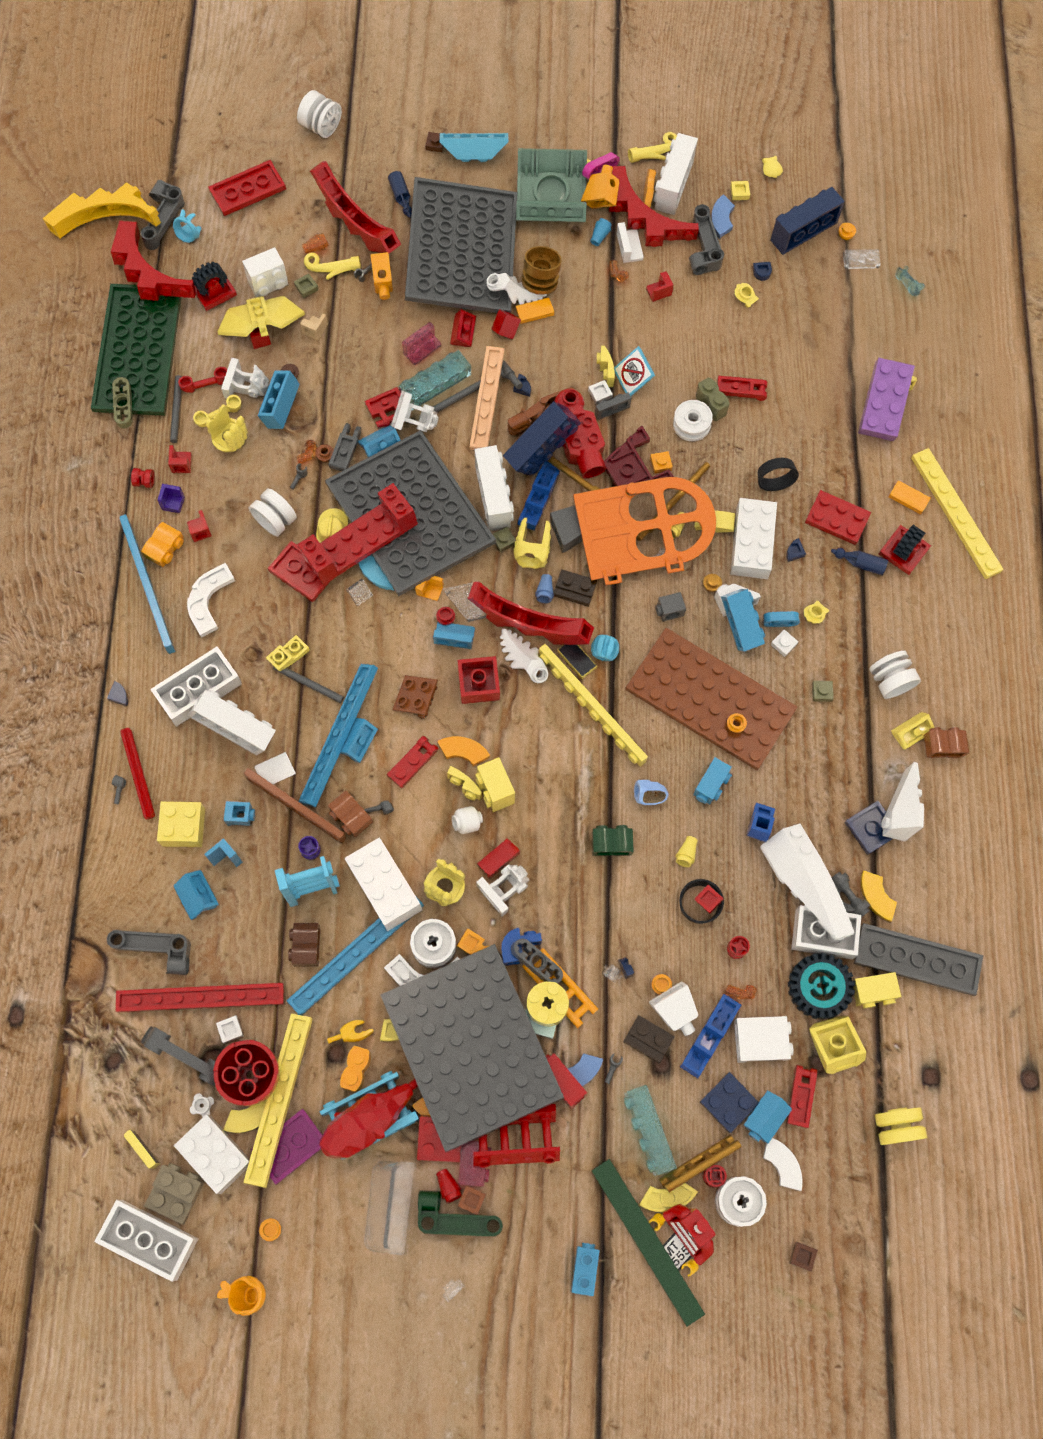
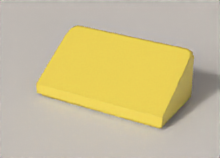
M921 712L894 728L891 732L905 750L922 740L924 734L929 729L934 728L930 715Z

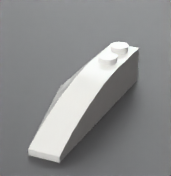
M801 824L783 828L761 845L760 848L779 881L791 889L795 898L798 897L805 904L804 907L809 913L812 912L818 918V922L835 941L854 935L855 932L836 886Z

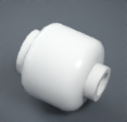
M473 806L458 809L452 816L453 828L461 834L478 831L480 823L483 822L481 812L477 811Z

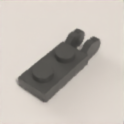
M345 424L329 461V468L339 471L349 468L361 434V427L357 426L353 436H349L351 425Z

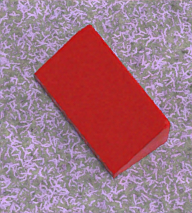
M460 309L455 314L450 341L451 345L472 346L476 315Z
M506 839L478 862L477 865L491 879L520 854V850L509 839Z

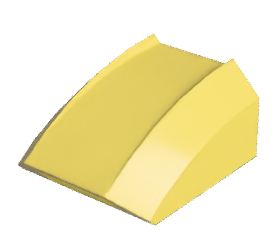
M836 1016L815 1023L809 1028L826 1073L835 1074L854 1066L857 1067L865 1061L866 1050L848 1016Z

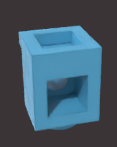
M226 801L224 822L227 826H250L251 821L255 820V809H252L250 802ZM244 813L243 818H239L238 815Z

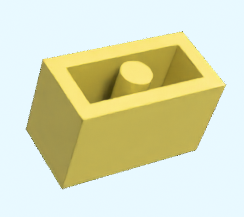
M896 972L853 980L855 981L853 990H855L856 1006L863 1005L864 1009L876 1007L875 1003L883 1002V1005L895 1004V1000L901 997Z

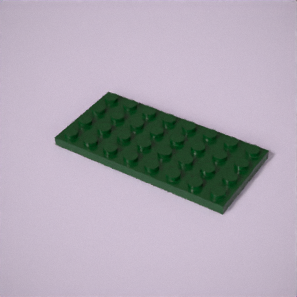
M110 283L91 402L92 412L114 413L112 384L115 379L123 377L129 381L131 386L132 414L165 416L182 297L160 295L158 301L140 299L137 285ZM121 385V388H119L120 391H121V393H124V392H123V386H124V385ZM125 399L120 400L118 402L119 406H125L127 404V400Z

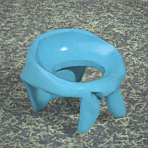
M184 209L181 210L180 216L174 219L173 229L180 240L191 243L199 238L201 226L195 227L191 220L196 214L192 213L185 217ZM180 222H184L186 225L182 227Z

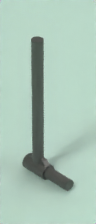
M503 360L500 377L509 379L518 390L521 389L523 384L515 376V372ZM481 380L433 406L435 407L434 411L439 412L477 391Z

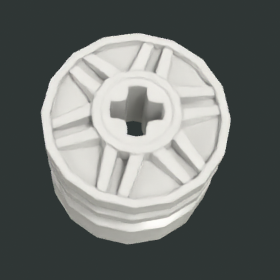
M311 90L303 97L297 112L298 123L309 130H313L314 133L319 134L321 137L328 138L339 124L342 113L341 106L321 93Z
M906 651L889 654L869 668L872 675H875L873 677L875 681L884 680L878 686L884 699L899 696L913 689L921 682L915 668L907 669L911 666L912 662L910 659H907L909 656Z

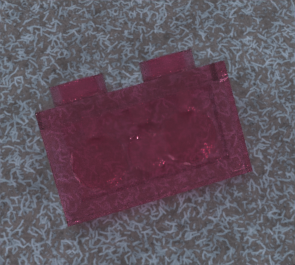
M431 322L424 325L402 342L403 354L416 365L441 347V342L435 337V328Z
M471 1141L462 1145L458 1185L484 1187V1182H489L490 1169L473 1166V1152H479V1142Z

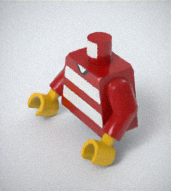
M677 1204L662 1214L656 1213L649 1220V1223L655 1221L658 1224L653 1229L654 1231H658L667 1221L687 1251L694 1258V1260H688L681 1267V1269H684L686 1266L690 1268L691 1273L687 1275L688 1277L697 1272L699 1269L698 1265L701 1266L714 1253V1242L712 1239L716 1234L697 1208H688L682 1204Z

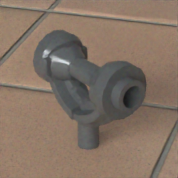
M838 872L831 877L839 895L843 892L851 903L847 904L842 900L847 913L858 914L863 917L870 911L868 909L870 903L865 899L858 898L850 889V879L846 872L844 874Z

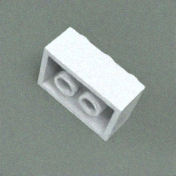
M800 905L795 910L791 950L817 954L826 953L828 956L831 954L839 958L854 959L858 956L861 915L847 913L855 933L835 941L818 922V918L812 912L809 913L804 906Z
M207 1114L174 1145L216 1194H222L248 1168L250 1161L248 1156L212 1116Z

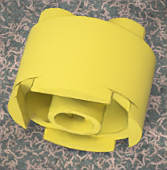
M542 982L534 986L529 992L527 1012L530 1018L537 1024L546 1027L555 1026L567 1014L569 1007L568 995L557 983ZM544 1000L553 1002L550 1009L547 1006H542Z

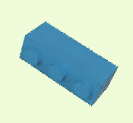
M275 370L257 415L268 429H283L300 385L291 371Z
M739 589L721 596L737 649L739 651H747L765 644V634L759 626V615L754 610L752 604L754 600L751 592H748V589Z

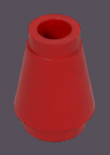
M446 1168L436 1173L442 1200H445L448 1204L459 1199L462 1196L460 1192L462 1189Z

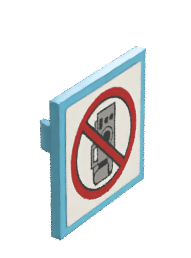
M640 346L614 367V372L625 393L629 392L630 396L635 394L655 376Z

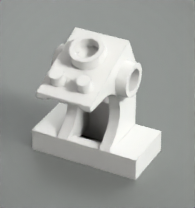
M231 358L221 389L226 399L233 395L234 392L257 398L258 396L265 395L269 379L257 365H254L253 373L241 371L239 359ZM244 382H250L251 385L245 386Z
M401 391L391 426L401 430L405 421L417 425L416 429L424 432L436 427L439 417L437 412L434 411L435 407L426 404L423 407L410 403L412 394ZM412 408L422 411L419 421L409 418Z
M507 865L501 871L502 876L491 884H488L483 877L476 882L478 889L502 917L508 912V907L504 902L516 892L520 894L528 887L526 884L529 881L528 873L522 866ZM508 880L513 888L504 894L498 886Z

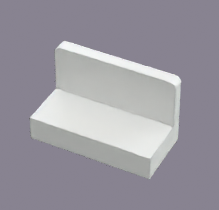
M625 222L618 223L616 235L623 263L642 261L644 256L638 231L635 229L626 231Z

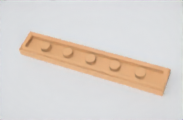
M486 346L469 446L470 450L489 447L505 352L504 348Z

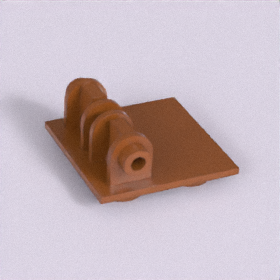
M405 675L392 710L418 714L417 717L425 719V716H428L429 706L432 705L431 701L434 699L435 690L438 688L436 686L438 680Z

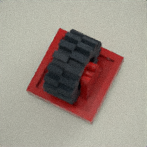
M207 262L205 266L202 264V268H197V272L193 273L191 280L194 281L196 297L206 311L237 296L236 290L217 262H211V264Z
M900 524L878 554L910 575L932 545L922 539L926 533L914 524L909 530Z

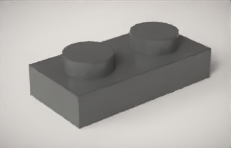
M629 392L618 394L608 401L599 402L595 407L597 420L630 408L632 398Z

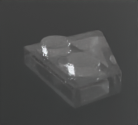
M473 582L445 588V594L468 622L486 618V613L467 599Z

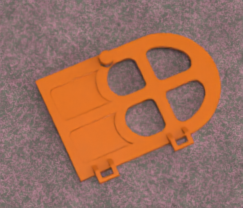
M665 477L573 494L591 581L604 578L605 586L622 583L621 575L666 567L667 574L684 571L683 563L691 561L702 554L711 543L715 533L716 514L710 498L698 485L683 478ZM677 489L690 495L696 502L695 511L669 515L664 500V490ZM638 494H652L657 510V518L646 521H636L629 513L631 499ZM698 522L702 529L698 541L685 551H677L674 546L671 527L678 524ZM659 529L662 533L665 553L656 557L643 555L636 546L637 535L642 531ZM679 564V568L671 569L670 567L671 565ZM617 576V580H608V577Z

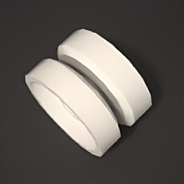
M268 488L261 494V501L255 500L248 508L255 520L266 531L278 537L285 530L284 524L290 525L297 516L293 508L282 496Z
M438 919L425 920L417 925L411 934L410 945L413 955L419 964L427 968L436 969L445 966L452 960L456 951V939L453 930L447 923ZM436 942L437 946L432 947V944L430 945V943Z
M747 1177L730 1178L722 1186H719L716 1191V1210L719 1216L728 1224L739 1227L751 1226L758 1222L765 1213L767 1204L765 1193L762 1187L753 1179ZM742 1198L743 1204L737 1205V1201Z

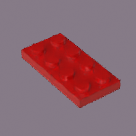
M268 160L208 186V189L223 216H227L286 190V185L271 160Z

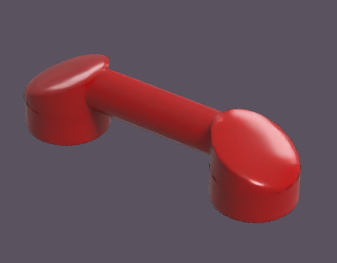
M218 367L214 370V377L193 382L190 376H183L178 380L179 387L184 392L192 393L195 389L209 385H222L227 368Z

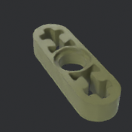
M119 377L112 384L114 420L118 427L125 429L133 423L131 386L126 378ZM121 385H124V386H123V392H124V393H121V391H120V389H119V388H121ZM120 400H127V404L125 406L118 405V402ZM121 412H124V414H125V416H126V418L124 419V421H121V420H122V413H121Z

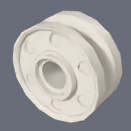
M688 400L681 403L675 411L673 428L676 434L686 441L703 439L711 429L712 412L705 403L699 400Z

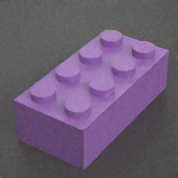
M883 358L877 359L859 426V434L894 441L898 437L914 365Z

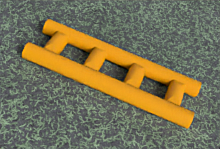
M544 948L540 950L557 966H559L558 963L548 954V952ZM541 959L534 964L535 967L539 968L541 966ZM525 965L522 966L537 984L544 982ZM561 968L563 972L562 981L569 988L566 991L568 999L575 995L583 1003L575 1012L568 1007L566 1014L568 1019L578 1029L583 1024L580 1017L588 1010L594 1014L599 1009ZM554 974L550 977V979H556Z

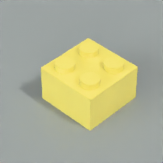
M500 758L477 766L475 781L479 789L484 791L483 799L486 807H491L492 811L495 812L515 804V791Z
M161 801L157 834L159 844L165 847H202L205 807L201 802Z

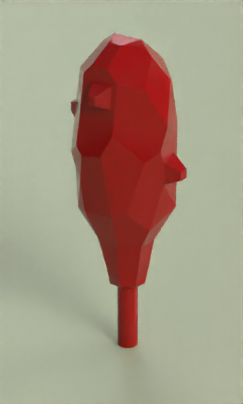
M413 1079L408 1084L398 1085L385 1092L367 1093L343 1112H336L334 1119L328 1124L320 1139L319 1145L322 1152L327 1157L334 1159L349 1158L371 1146L377 1139H383L385 1137L384 1132L397 1121L400 1112L413 1096V1090L418 1087L416 1080Z

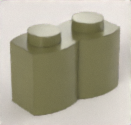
M708 377L699 382L696 399L705 403L710 408L712 420L718 421L725 417L729 408L727 396L719 391V387L713 379Z

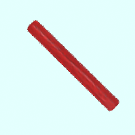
M124 728L120 730L142 813L146 820L155 817V812L132 730Z

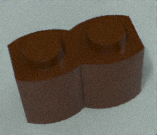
M294 923L293 929L289 930V940L293 941L292 949L288 951V960L292 961L294 967L319 966V923Z

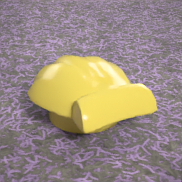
M777 156L762 159L764 163L763 172L766 176L777 178V176L781 175L783 169L777 161Z
M737 284L734 291L735 296L738 300L745 303L747 308L759 299L749 284Z
M816 601L804 609V617H806L807 622H812L813 624L821 623L829 609L825 608L819 601Z

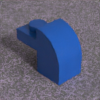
M759 803L755 804L747 830L748 837L767 842L775 819L773 817L775 808Z
M519 928L507 933L503 939L501 949L504 965L523 964L513 956L511 952L512 943L518 939H527L533 945H541V933L527 931L524 932V935L520 936ZM517 945L519 947L518 952H523L522 947L524 945Z

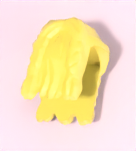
M225 405L219 407V412L215 413L212 420L207 419L205 424L208 433L211 435L212 443L218 450L234 452L244 445L248 431L244 418L242 416L238 417L237 420L230 418Z
M527 518L521 521L513 552L517 563L522 568L537 569L543 568L547 564L551 540L549 521H546L542 544L525 542ZM531 553L535 558L527 557L525 554Z
M438 859L436 861L438 867L434 868L423 882L424 892L427 898L437 901L441 906L446 907L461 899L465 890V874L461 870H457V867L452 862L447 864L445 860ZM446 878L453 883V889L450 893L437 887L441 879Z

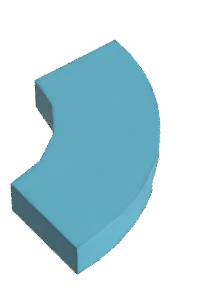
M372 555L359 562L361 572L375 586L386 590H394Z

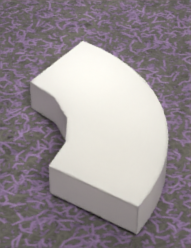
M772 1138L769 1144L766 1143L763 1159L771 1162L777 1169L779 1186L802 1191V1173L797 1159L783 1143Z

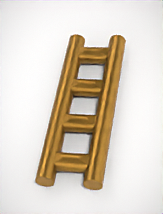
M730 1134L661 1177L659 1182L670 1193L742 1146Z

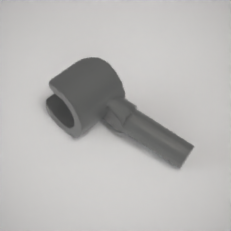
M372 263L363 270L356 269L354 271L355 278L361 275L359 281L364 282L366 279L365 275L372 269Z
M301 463L296 466L297 474L290 486L293 490L298 481L307 476V466L304 470H301Z
M115 775L112 780V785L117 787L114 804H119L122 789L127 783L125 778Z
M385 800L380 805L364 810L367 813L382 810L384 814H389L394 811V808L389 801Z
M615 1053L609 1059L610 1068L605 1082L610 1084L614 1071L623 1061L621 1056L619 1063H615L613 1061Z

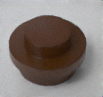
M286 364L281 368L282 371H291L295 378L299 375L298 367L294 364Z

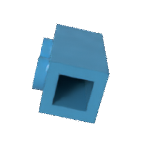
M714 757L693 794L696 796V799L704 804H711L713 799L717 801L722 793L721 785L723 783L727 785L732 776L729 773L732 767Z
M767 1090L744 1124L750 1131L748 1135L757 1142L762 1140L769 1144L792 1108L782 1098Z
M582 1242V1247L577 1246L571 1293L594 1296L600 1251L595 1249V1244Z

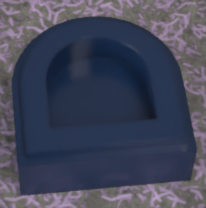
M771 262L753 263L752 268L755 278L760 281L768 280L772 273Z

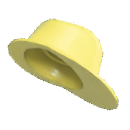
M332 508L320 515L316 532L319 543L348 525V518L342 510Z

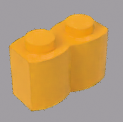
M161 522L155 529L152 537L143 546L141 553L145 558L164 567L171 562L173 552L181 548L184 537L180 531Z
M358 1046L352 1047L347 1057V1067L340 1079L342 1089L354 1093L362 1089L365 1079L364 1072L368 1069L371 1062V1052Z

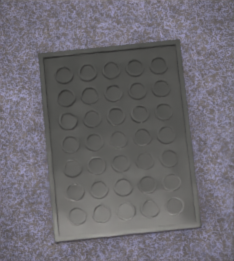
M415 177L404 301L498 313L499 309L511 313L512 302L507 291H490L487 287V278L494 273H507L509 276H513L518 192Z
M421 430L325 480L330 492L351 523L380 505L378 492L392 483L395 484L413 508L418 525L371 554L398 597L422 582L430 580L431 577L443 573L496 544L495 537Z
M495 944L381 994V998L446 1153L564 1099Z

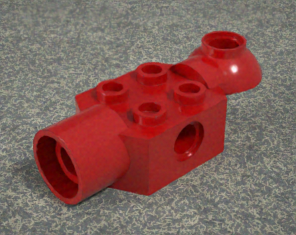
M571 388L564 389L557 394L555 402L568 407L581 422L578 430L574 434L569 435L562 446L569 464L578 465L582 478L590 479L597 477L606 471V465L602 457L605 447L603 436L594 413L583 409L585 403L581 393Z

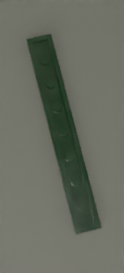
M608 1159L593 1169L592 1173L684 1324L688 1327L705 1315L698 1301L611 1160Z

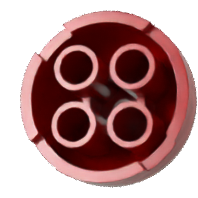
M242 1040L228 1045L217 1057L213 1069L215 1087L219 1094L225 1100L239 1106H253L266 1100L275 1090L280 1075L279 1063L274 1053L267 1046L255 1040ZM252 1071L254 1077L248 1079L247 1074Z

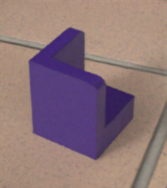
M162 484L158 496V503L162 510L175 513L181 512L185 498L181 487Z

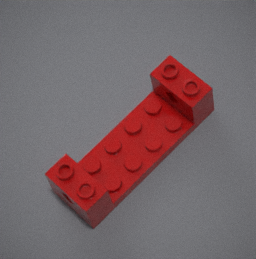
M394 483L378 492L380 505L319 543L314 534L297 544L303 558L323 585L418 525L413 508Z

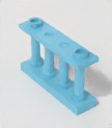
M324 856L320 857L322 866L291 875L289 873L286 874L283 868L274 870L279 890L290 907L298 905L297 899L301 895L330 887L333 894H337L336 887H340L337 875L333 876L331 862H326Z
M392 1071L380 1076L382 1080L337 1103L334 1100L323 1105L324 1109L319 1112L323 1117L329 1114L331 1120H333L337 1109L347 1104L349 1107L356 1103L357 1099L365 1096L367 1093H376L375 1090L384 1085H387L388 1089L396 1087L394 1080L400 1077L397 1072L394 1074ZM405 1105L400 1112V1119L384 1132V1138L419 1121L416 1111L411 1113Z

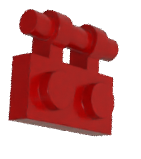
M398 387L365 401V406L371 417L374 419L380 416L381 420L375 422L378 429L383 426L387 427L392 423L394 414L387 417L386 413L393 410L396 411L401 395Z

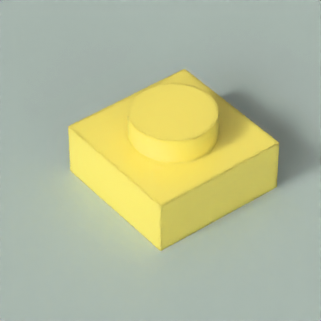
M731 182L732 200H749V182Z

